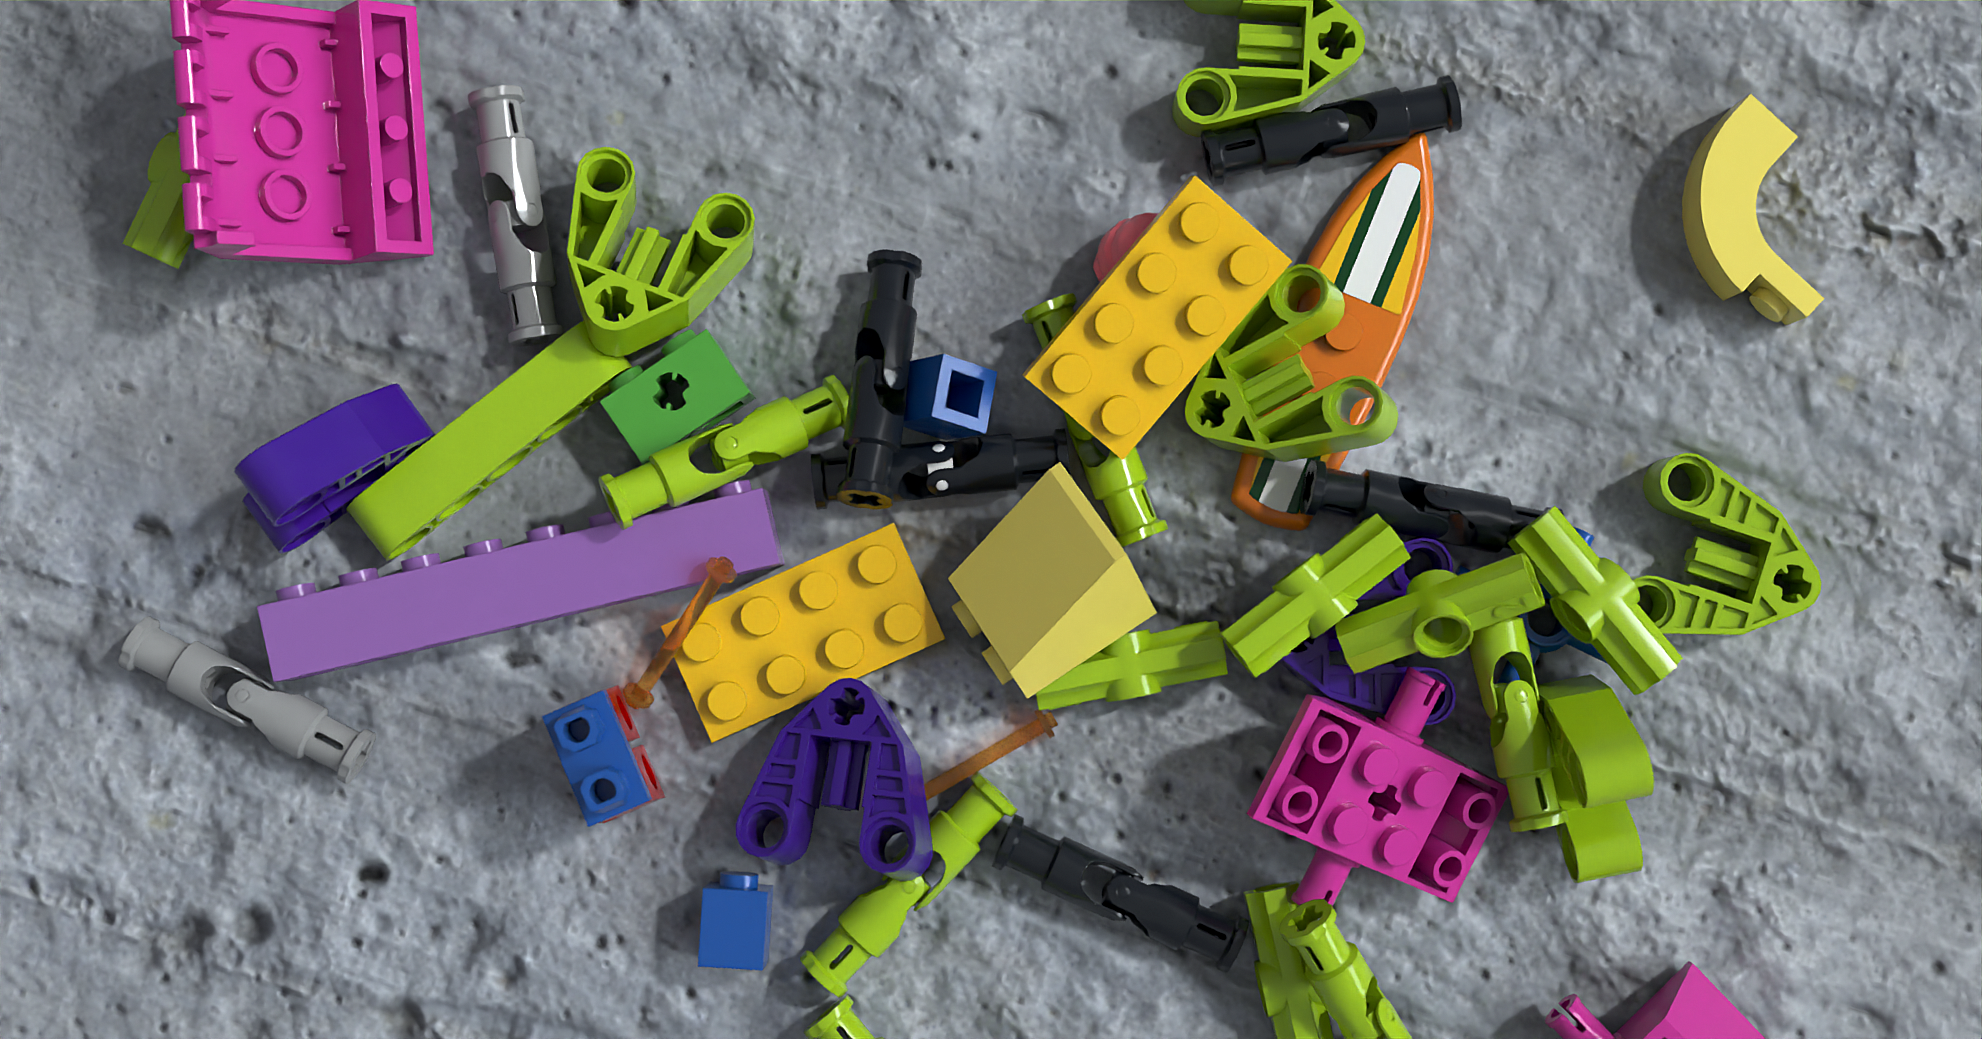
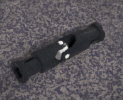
M1065 428L1055 429L1052 436L1014 439L1011 433L962 438L957 441L948 442L934 441L901 444L900 453L893 457L889 488L893 490V502L938 498L955 494L971 495L1017 490L1019 483L1039 481L1050 468L1061 462L1070 475ZM821 453L811 454L812 483L817 510L827 509L830 502H840L837 500L838 484L844 482L847 456L825 459ZM927 464L928 477H921L909 472L919 465Z

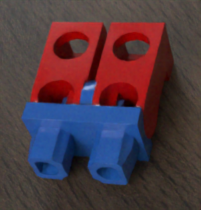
M618 685L599 691L542 716L588 827L601 822H609L665 797L644 745L631 748L629 745L630 741L640 738Z

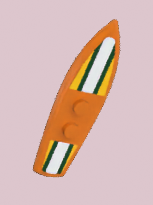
M1425 133L1411 135L1407 143L1398 145L1386 154L1356 183L1333 213L1313 247L1306 265L1319 269L1337 286L1343 294L1345 302L1344 315L1334 329L1302 346V350L1296 353L1301 356L1305 366L1310 370L1315 388L1264 414L1263 417L1309 392L1316 393L1349 376H1364L1382 388L1402 344L1417 304L1430 255L1434 220V188L1429 146ZM1313 288L1302 294L1297 305L1298 312L1303 313L1316 306L1320 299V288ZM1367 397L1354 404L1350 411L1349 419L1351 425L1364 423L1374 404V398ZM1349 450L1288 462L1242 453L1231 492V501L1244 513L1263 524L1286 530L1303 531L1309 526L1314 517L1301 514L1300 494L1304 475L1310 461H1324L1326 468L1339 470Z

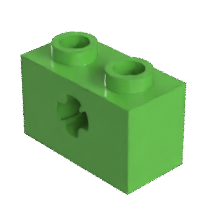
M690 329L670 340L661 349L665 356L663 359L643 371L640 365L626 370L609 383L608 387L612 393L600 401L643 465L649 462V455L712 429L756 399L714 336L707 329L698 335ZM685 380L688 381L690 387L682 393L686 404L682 408L677 409L670 403H667L664 409L661 402L668 397L665 386L669 382L675 381L683 387Z

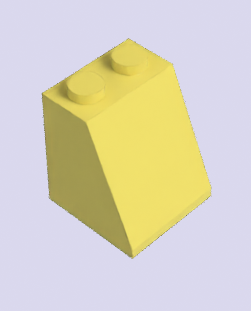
M1061 462L1050 468L948 578L961 598L951 608L971 638L983 632L992 646L981 653L1001 684L1004 685L1014 678L1027 699L1157 613L1126 552Z

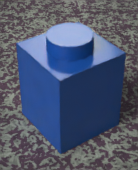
M946 354L910 361L903 427L943 440L986 434L997 371Z
M725 871L720 872V882L710 881L703 887L698 967L763 970L769 962L774 885L758 884L759 874Z

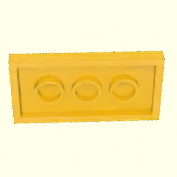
M1191 175L1022 375L1115 455L1124 460L1291 264L1292 260L1197 176Z
M895 523L661 626L711 743L817 697L829 684L839 679H857L946 639Z

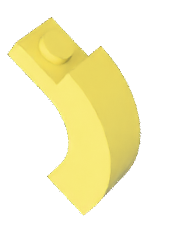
M1749 94L1725 113L1705 136L1695 152L1687 172L1682 196L1684 234L1692 259L1701 276L1722 301L1747 289L1752 294L1749 300L1759 313L1771 321L1779 322L1781 320L1785 325H1789L1807 318L1825 298L1787 265L1766 243L1757 221L1756 199L1763 177L1798 136L1752 94Z

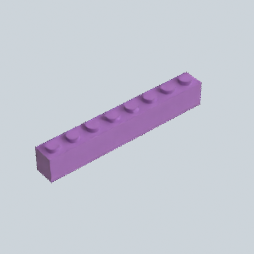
M750 480L728 483L713 490L715 499L690 504L688 501L674 508L667 503L652 510V514L634 518L633 526L625 530L620 528L611 511L588 517L590 528L566 534L564 524L550 525L525 532L528 543L503 548L501 539L486 540L464 546L465 558L441 563L439 553L427 554L401 561L403 572L379 578L377 568H369L339 575L340 587L316 592L315 583L299 584L276 590L278 602L257 606L273 682L303 679L783 566L785 563L768 491L763 488L752 490Z

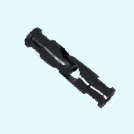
M1449 75L1439 77L1435 85L1401 92L1397 87L1323 104L1311 112H1283L1253 120L1252 126L1215 134L1212 129L1204 130L1201 132V144L1207 174L1212 186L1215 187L1223 185L1226 177L1262 170L1265 175L1297 168L1317 156H1321L1324 159L1339 158L1407 143L1411 135L1445 128L1449 133L1457 132L1462 127L1461 103L1454 81ZM1346 114L1361 117L1367 124L1370 132L1361 139L1348 142L1347 130L1349 128V119Z
M877 250L868 254L867 271L871 274L868 301L864 302L860 308L855 345V364L851 379L842 443L843 447L848 450L844 482L838 484L836 494L838 501L855 508L879 510L893 506L894 494L893 490L889 488L893 457L898 455L901 450L909 365L913 353L917 312L912 307L915 280L920 278L922 273V260L905 251ZM878 397L883 398L882 405L880 404Z
M1319 460L1310 461L1304 475L1300 494L1301 514L1314 516L1317 512L1352 518L1353 524L1357 526L1363 520L1377 513L1392 527L1396 534L1424 537L1451 545L1491 553H1498L1502 548L1513 550L1508 542L1528 524L1551 508L1546 507L1542 511L1512 505L1508 497L1417 481L1413 478L1365 469L1361 474L1326 468L1325 462ZM1450 511L1458 512L1456 514L1449 515Z
M1014 814L992 863V867L1001 870L1007 866L1041 881V889L1113 921H1126L1127 918L1125 916H1127L1150 939L1175 950L1184 946L1216 961L1217 969L1225 973L1230 970L1236 960L1247 934L1248 919L1238 916L1233 920L1200 905V898L1176 886L1155 883L1147 885L1141 882L1144 877L1133 867L1127 866L1121 861L1064 836L1057 840L1024 825V817ZM1089 865H1103L1115 870L1110 881L1102 889L1101 905L1092 901L1083 891L1081 885L1082 873ZM1198 928H1200V929H1202V930H1205V931H1207V932H1209V933H1211V934H1213V935H1216V936H1218V938H1216V937H1214V936H1212V935H1210V934H1208V933H1205V932L1199 930Z

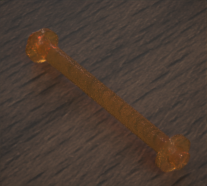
M724 556L709 558L705 564L709 574L639 681L637 683H628L623 689L626 703L634 709H647L652 705L654 697L651 694V690L723 582L732 583L736 578L737 573L730 559Z
M1035 710L1034 712L1038 717L1036 720L925 783L926 801L1046 732L1050 739L1054 737L1055 734L1052 728L1057 726L1058 723L1051 711L1043 715L1041 710Z

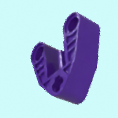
M398 383L388 385L347 400L269 441L247 455L234 470L237 477L248 490L242 502L278 552L281 554L290 552L309 541L348 512L347 507L358 495L431 439L435 433Z
M1423 537L1403 542L1408 553L1415 549L1427 554L1432 562V570L1452 572L1453 563L1451 555L1445 546L1438 541ZM1404 564L1356 601L1393 599L1392 597L1406 596L1407 585L1411 581L1405 575ZM1349 613L1344 618L1352 616L1357 613ZM1335 625L1314 639L1308 637L1298 645L1299 649L1290 652L1278 661L1320 696L1386 715L1408 666L1383 664L1354 674L1348 664H1329V652H1343L1337 638ZM1409 666L1446 685L1444 691H1441L1425 725L1440 723L1450 715L1455 706L1456 692L1454 684L1445 673L1438 669Z
M853 678L839 679L829 684L779 731L740 811L736 822V838L739 845L748 854L776 865H790L799 860L807 851L811 840L815 810L819 809L829 746L830 752L821 806L843 811H859L868 751H870L861 806L864 808L859 838L860 853L864 862L871 869L898 881L913 880L927 870L933 857V845L920 756L890 705L880 694L862 681ZM861 704L865 706L862 715H852L850 722L846 720L848 711L858 710ZM781 817L784 828L782 837L775 845L766 848L763 837L765 828L772 820ZM905 832L908 838L906 854L901 860L888 864L885 858L887 842L895 834Z

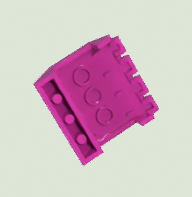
M170 0L172 38L181 43V49L173 51L176 104L184 108L186 116L177 118L181 171L190 175V183L182 184L185 231L194 235V247L219 259L333 265L421 258L434 255L416 6L356 0L334 12L246 0Z

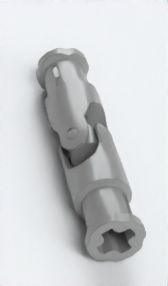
M515 85L481 88L471 92L467 97L471 109L476 110L481 145L476 147L483 194L488 208V222L500 293L506 294L508 298L513 331L508 334L509 344L515 347L551 343L565 332L564 327L557 324L551 290L557 284L545 213L541 202L540 181L533 141L525 137L520 104L525 101L524 91L520 86ZM525 232V247L514 233Z
M146 616L133 628L122 646L118 660L120 667L128 671L139 668L167 683L166 688L168 692L235 726L250 728L252 725L249 723L254 722L255 726L266 736L272 746L297 759L307 756L336 771L337 779L345 784H349L358 775L372 751L376 740V733L369 729H364L361 732L352 729L329 717L328 708L303 695L270 691L268 688L273 690L274 686L265 676L199 641L189 644L160 629L159 620L151 616ZM228 673L242 674L246 677L234 683L228 690L226 705L228 712L217 707L212 700L215 683ZM327 738L343 746V749L338 750L322 740Z

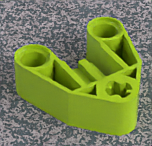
M1183 0L1193 11L1203 14L1236 16V19L1298 23V27L1239 23L1235 49L1236 61L1296 65V70L1239 66L1238 69L1211 67L1194 69L1187 73L1178 85L1172 104L1173 120L1178 128L1187 135L1201 137V132L1204 130L1212 129L1215 134L1252 126L1253 120L1283 112H1298L1349 74L1363 53L1365 46L1364 30L1359 22L1336 0ZM1330 37L1338 40L1336 49L1342 46L1345 48L1338 59L1326 56L1329 50L1328 47L1320 50L1325 38ZM1196 90L1208 91L1216 98L1219 110L1208 116L1197 115L1188 107L1186 96Z
M600 147L586 153L578 164L567 258L571 285L591 343L603 354L619 357L629 355L690 326L752 257L755 217L749 203L737 194L726 192L714 194L704 200L693 219L687 235H682L658 288L652 286L672 243L671 240L661 237L660 231L649 226H647L646 230L636 228L615 272L611 268L625 240V231L635 212L637 203L635 170L633 162L627 154L616 148ZM605 182L616 183L620 186L619 189L607 193L594 189L595 186ZM728 227L733 228L740 234L733 238L725 239L719 238L711 232L717 228ZM613 313H621L618 314V321L614 322ZM608 316L611 321L606 320L605 317Z
M1306 264L1288 267L1201 368L1185 406V416L1188 425L1195 433L1222 449L1281 462L1383 443L1392 435L1397 427L1399 414L1396 403L1376 383L1364 376H1349L1316 393L1309 392L1263 417L1264 414L1315 388L1310 370L1305 366L1301 356L1296 353L1302 350V346L1334 329L1344 315L1345 302L1343 294L1319 269ZM1320 288V299L1316 306L1309 311L1298 312L1297 305L1302 294L1307 290ZM1367 397L1374 398L1375 407L1371 417L1362 424L1351 425L1349 418L1354 404ZM1224 405H1227L1228 408H1226L1222 412L1225 422L1222 425L1217 426L1215 423L1221 420V413L1219 409Z
M1683 453L1660 459L1648 468L1643 477L1642 488L1646 500L1653 508L1662 513L1690 521L1692 526L1751 545L1749 553L1696 536L1693 539L1691 548L1687 549L1684 561H1686L1684 572L1737 589L1734 598L1693 584H1680L1658 576L1643 575L1630 577L1637 588H1643L1651 596L1653 607L1649 618L1662 634L1743 635L1804 611L1816 602L1821 591L1822 582L1819 571L1779 510L1698 454ZM1675 467L1684 470L1690 478L1691 490L1684 500L1674 497L1668 486L1669 474ZM1776 574H1781V580L1790 584L1788 594L1782 595V588L1773 584Z
M1589 674L1537 684L1540 698L1538 710L1544 718L1547 730L1549 731L1557 764L1551 772L1560 809L1567 810L1569 821L1554 826L1571 879L1574 883H1581L1641 871L1643 867L1641 842L1625 800L1651 796L1654 792L1653 769L1643 740L1613 689L1594 675Z

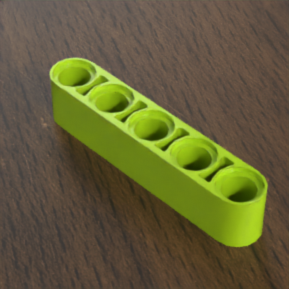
M584 321L580 322L364 490L349 504L347 511L386 561L400 556L611 391L608 387L609 383L626 370L632 368L631 364L624 356H609L597 350L589 339Z

